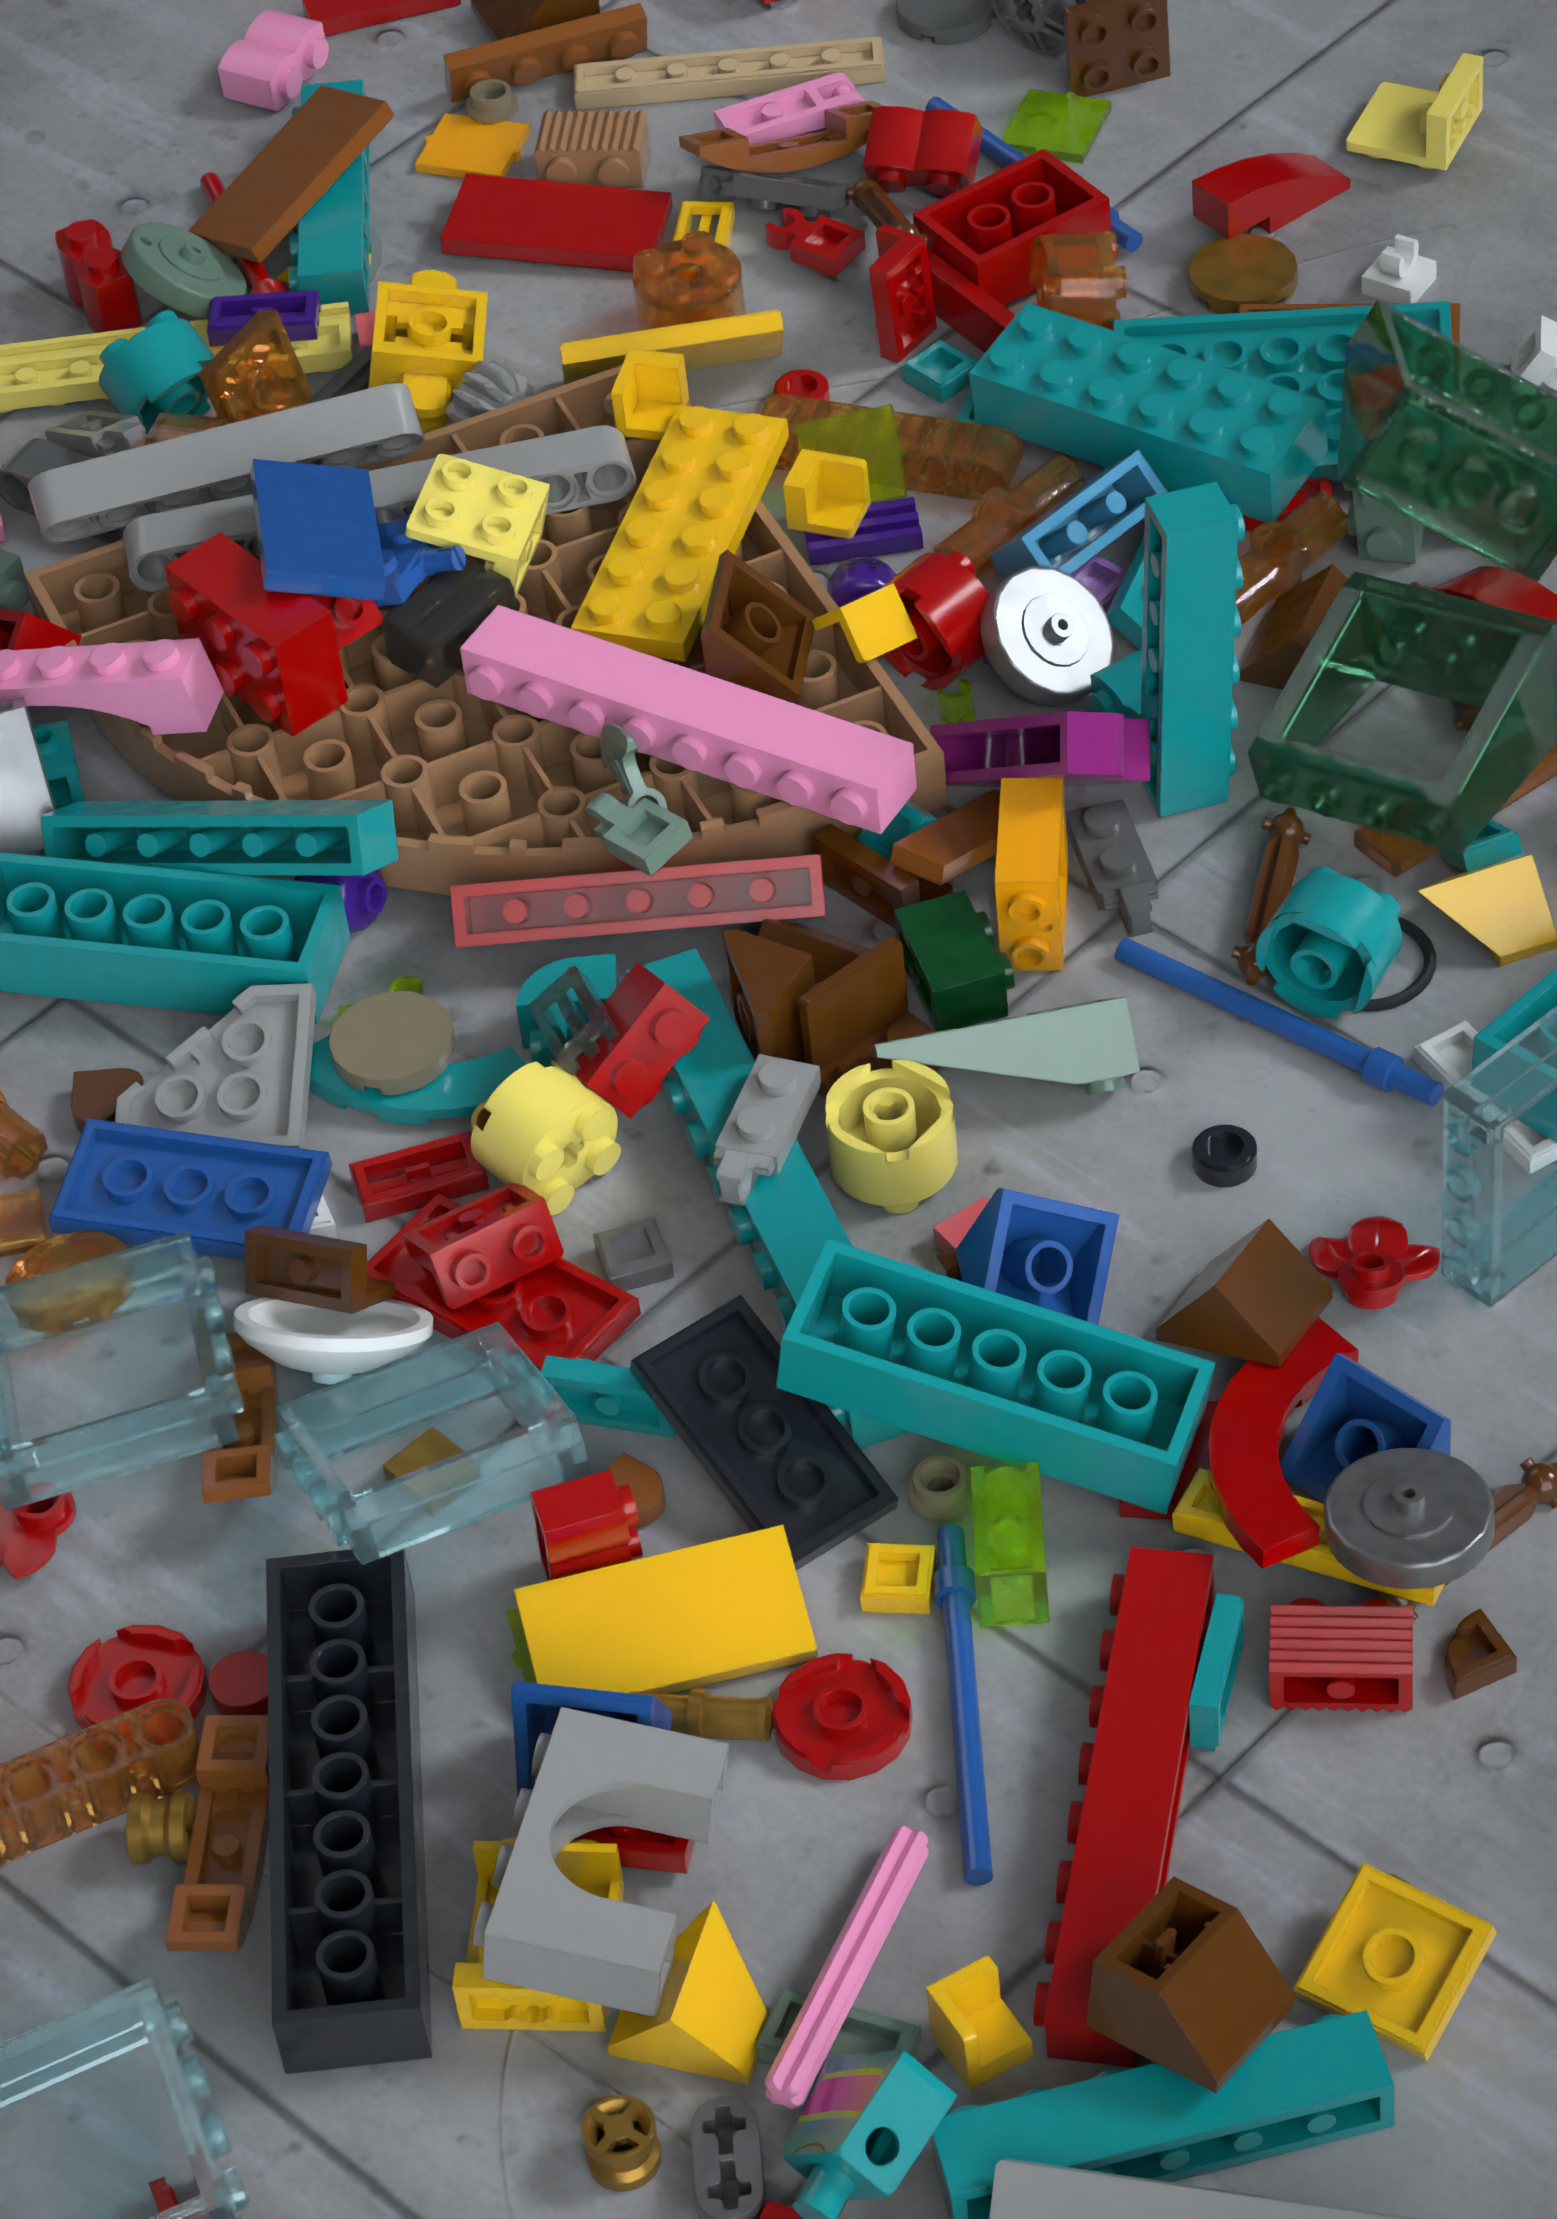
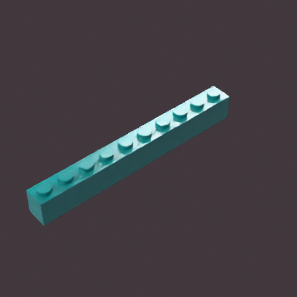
M694 948L644 964L643 966L710 1018L701 1029V1035L695 1047L688 1054L679 1057L665 1075L663 1091L672 1115L674 1117L683 1115L687 1122L684 1123V1131L693 1157L696 1160L705 1157L708 1166H706L707 1180L716 1202L720 1203L722 1202L719 1201L721 1193L720 1183L716 1179L719 1166L714 1165L713 1159L716 1150L715 1145L756 1061L697 949ZM795 1139L779 1175L771 1174L770 1176L759 1174L744 1206L728 1203L731 1208L728 1210V1219L734 1238L740 1247L749 1244L753 1252L750 1254L751 1266L762 1291L772 1289L776 1297L773 1299L774 1312L783 1334L826 1239L853 1246L797 1139ZM827 1405L860 1449L910 1432Z

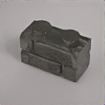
M467 556L465 567H462V571L436 572L429 578L423 589L404 604L393 606L386 618L381 622L387 656L391 664L409 674L415 672L417 678L436 688L463 667L460 647L498 605L518 611L514 585L510 579L492 569L486 571L484 565Z

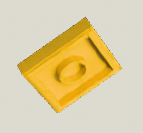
M1362 1862L1292 1990L1297 1998L1329 2014L1345 2016L1367 2010L1378 2038L1428 2062L1497 1932L1493 1924Z

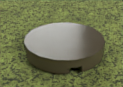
M387 991L361 999L344 1010L333 1024L329 1039V1048L337 1075L351 1088L365 1092L364 1086L379 1088L381 1095H399L421 1089L440 1077L447 1068V1058L452 1050L454 1053L456 1045L453 1025L447 1010L433 998L412 991Z

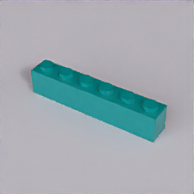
M363 79L301 85V106L292 107V116L321 85L366 96ZM370 143L292 228L294 233L289 235L293 266L289 267L291 292L319 291L321 305L348 302L350 315L370 312Z
M1217 482L1145 497L1141 719H1150V781L1141 783L1159 817L1228 802L1229 776L1236 773V759L1230 742L1231 731L1236 730L1238 727V715L1232 699V687L1234 684H1238L1240 680L1239 665L1234 653V638L1240 637L1242 631L1241 619L1236 606V590H1240L1243 587V572L1237 557L1238 542L1243 541L1245 538V525L1240 508L1237 504H1229Z
M392 800L77 801L40 816L45 857L229 875L364 876L399 860Z
M1367 2010L1345 2016L1330 2014L1315 2019L1309 2025L1269 2034L1216 2094L1158 2063H1152L1128 2070L1119 2068L1108 2069L1098 2073L1091 2079L1056 2088L1036 2087L1022 2093L1019 2097L984 2106L964 2105L957 2107L944 2116L930 2137L932 2159L950 2219H989L995 2165L1003 2158L1175 2182L1395 2126V2084Z

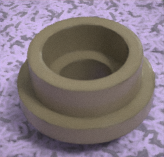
M487 79L477 82L471 87L470 96L466 100L468 116L473 120L483 123L507 121L518 110L517 97L511 91L510 85L498 79Z
M933 1455L920 1461L914 1468L907 1481V1499L912 1509L923 1517L934 1520L950 1519L965 1512L972 1504L975 1496L974 1480L971 1473L958 1459L948 1455Z

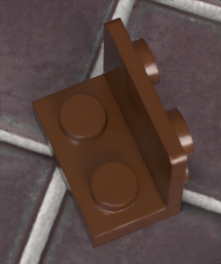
M1094 0L1064 9L1068 92L1073 100L1171 76L1167 0Z
M889 936L873 948L863 951L854 961L824 981L813 985L798 1001L805 1063L820 1066L821 1083L817 1094L825 1100L833 1084L842 1075L855 1067L870 1063L871 1071L892 1068L891 1060L872 1058L869 1045L936 1032L909 1011L903 944L894 936ZM925 1065L934 1070L935 1072L942 1068L938 1066Z

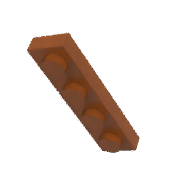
M640 2L445 54V82L452 103L467 99L470 96L471 87L477 82L487 79L505 81L510 87L528 85L542 78L565 72H574V65L625 59L636 53L647 51L646 14Z

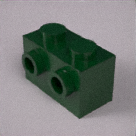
M965 890L894 909L896 938L903 944L905 970L935 1031L965 1028L969 1025L1008 1016L1007 990L1015 987L1010 961L1005 952L996 954L993 948L994 935L989 918L985 911L975 912Z

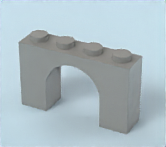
M561 1707L552 1734L541 1732L538 1737L531 1768L532 1775L537 1776L533 1790L522 1788L519 1793L512 1823L513 1831L518 1832L514 1846L503 1844L499 1851L493 1877V1887L499 1889L495 1903L483 1902L477 1916L473 1945L484 1948L483 1978L656 2017L674 1959L677 1914L607 1899L586 1892L563 1875L554 1859L575 1838L592 1830L605 1827H633L709 1844L726 1790L729 1744Z

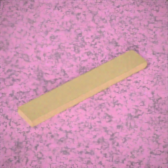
M882 37L574 65L576 110L772 93L839 72L846 74L854 85L886 82Z

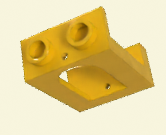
M506 1838L500 1841H474L472 1850L478 1882L466 1962H455L452 1990L461 2028L606 2032L609 2014L608 2006L483 1978L484 1948L473 1945L476 1920L483 1902L495 1903L499 1889L493 1887V1877L498 1854L503 1844L514 1846L516 1838ZM581 1839L568 1843L558 1853L554 1861L563 1875L573 1884L593 1895L623 1902L625 1885L617 1844L598 1843L592 1840Z

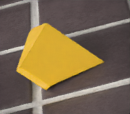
M1532 854L1505 859L1467 873L1457 874L1418 890L1420 894L1486 945L1500 966L1557 948L1556 931Z
M714 1899L675 1939L674 1959L656 2017L620 2010L607 2050L609 2056L749 2085L758 2061L756 2044L769 2018V2014Z

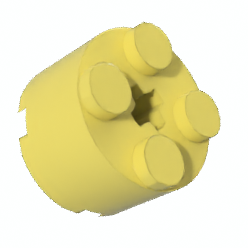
M550 1060L552 1066L546 1068L537 1061L526 1064L507 1077L495 1089L484 1105V1108L491 1113L484 1130L482 1131L476 1125L474 1126L471 1135V1151L476 1161L504 1184L509 1182L520 1185L524 1184L545 1198L549 1212L553 1216L567 1208L574 1197L577 1187L592 1176L603 1175L613 1168L621 1154V1146L615 1142L618 1129V1118L615 1109L559 1062Z
M891 1060L892 1068L871 1071V1065L868 1063L855 1067L842 1075L833 1084L826 1096L825 1125L831 1177L835 1184L857 1200L883 1206L887 1212L892 1214H906L915 1210L921 1200L932 1196L942 1189L955 1172L958 1165V1149L954 1105L945 1080L937 1072L925 1065L908 1060Z

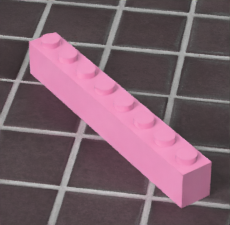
M500 605L491 612L460 647L466 688L469 694L601 738L604 726L614 723L632 738L639 747L636 751L638 753H644L677 764L688 770L697 771L735 784L740 788L749 789L782 800L793 806L802 807L840 820L848 825H854L882 834L917 789L914 747L911 742Z

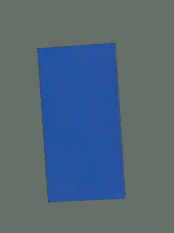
M253 459L250 479L264 589L266 591L384 600L386 576L369 470Z
M87 1118L48 1221L52 1233L245 1261V1230L258 1225H266L309 1233L332 1168V1162L329 1152Z

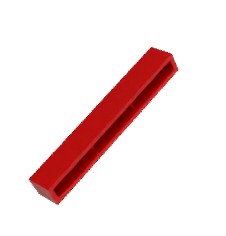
M1130 1547L1126 1573H1114L1112 1578L1110 1615L1117 1616L1115 1630L1104 1629L1102 1632L1099 1669L1100 1671H1107L1105 1686L1093 1685L1089 1704V1727L1097 1728L1094 1743H1082L1079 1756L1078 1784L1086 1786L1084 1801L1072 1800L1068 1816L1067 1842L1068 1844H1075L1073 1861L1061 1859L1057 1874L1056 1902L1057 1904H1064L1061 1921H1049L1046 1933L1045 1964L1053 1965L1050 1983L1038 1982L1034 1999L1033 2025L1045 2028L1047 2058L1136 2068L1137 2052L1086 2026L1093 1960L1168 1881L1190 1751L1189 1701L1215 1602L1214 1555Z

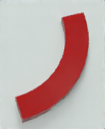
M1319 1317L1280 1367L1248 1360L1230 1380L1218 1401L1211 1420L1208 1441L1210 1488L1214 1490L1216 1499L1222 1509L1221 1518L1226 1528L1240 1547L1262 1570L1319 1545L1320 1525L1302 1508L1293 1496L1284 1479L1278 1455L1286 1420L1294 1408L1302 1407L1316 1393L1335 1353H1342L1358 1363L1359 1350Z

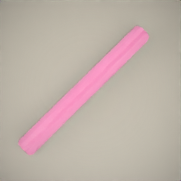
M905 1825L899 1826L892 1831L765 2078V2086L767 2087L765 2096L772 2104H782L789 2109H795L803 2104L929 1854L926 1847L928 1837L923 1831H912Z

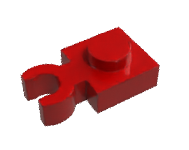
M785 208L782 210L783 227L772 223L765 225L766 241L770 247L777 250H790L791 261L833 278L866 249L864 231L824 215H820L811 223L805 220L804 215L800 211L793 208Z

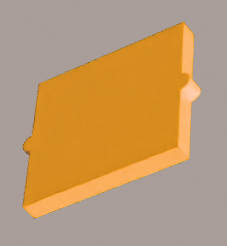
M445 113L433 134L425 137L426 145L415 162L416 172L464 179L466 173L505 177L513 162L521 159L520 150L531 133L530 124L510 121L483 123L473 120L469 116Z

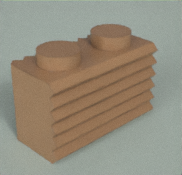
M547 109L542 116L534 151L538 180L618 188L644 187L648 161H650L651 155L647 113L642 109L637 113L631 109L627 113L621 109L616 113L610 109L606 113L600 109L596 113H593L591 110L583 113L578 109L575 113L567 110L563 114L557 110L553 114Z

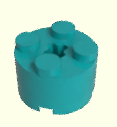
M172 310L157 314L149 321L146 329L128 341L126 339H118L112 342L102 351L99 358L104 364L99 376V385L116 410L121 414L138 415L140 423L146 429L145 433L154 432L159 440L169 438L201 419L212 408L206 399L215 388L222 395L228 385L227 373L189 321L178 318Z
M1325 866L1315 867L1308 876L1294 884L1258 938L1256 961L1262 973L1265 967H1267L1270 974L1277 981L1272 988L1276 994L1286 1003L1304 1013L1324 1019L1337 1018L1341 1011L1353 1009V1014L1363 1010L1400 953L1402 947V930L1398 921L1401 915L1400 906L1387 893L1375 892L1365 884L1353 878L1340 875L1331 868Z

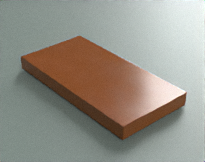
M321 85L188 231L208 241L223 253L262 263L395 114L384 100Z

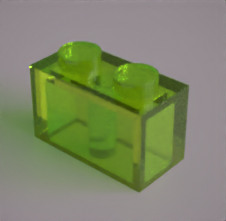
M1039 1462L970 1467L975 1574L980 1627L1050 1623Z

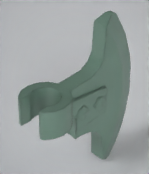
M614 723L604 726L600 739L603 769L608 767L612 771L622 793L627 795L628 798L624 805L632 809L636 806L638 799L645 797L667 809L664 796L656 789L646 787L635 759V752L639 747L621 727Z

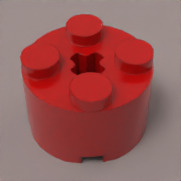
M951 551L947 555L935 552L924 553L881 587L883 588L894 583L918 638L882 655L904 677H907L914 671L928 679L921 686L929 690L946 688L986 654L981 638L980 620L982 610L990 595L975 577L976 573L972 562L959 551Z

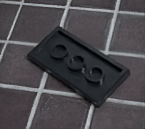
M739 1295L632 1359L629 1371L749 1529L754 1532L775 1526H784L797 1571L895 1510L899 1498L826 1404L776 1388L781 1346L742 1295Z

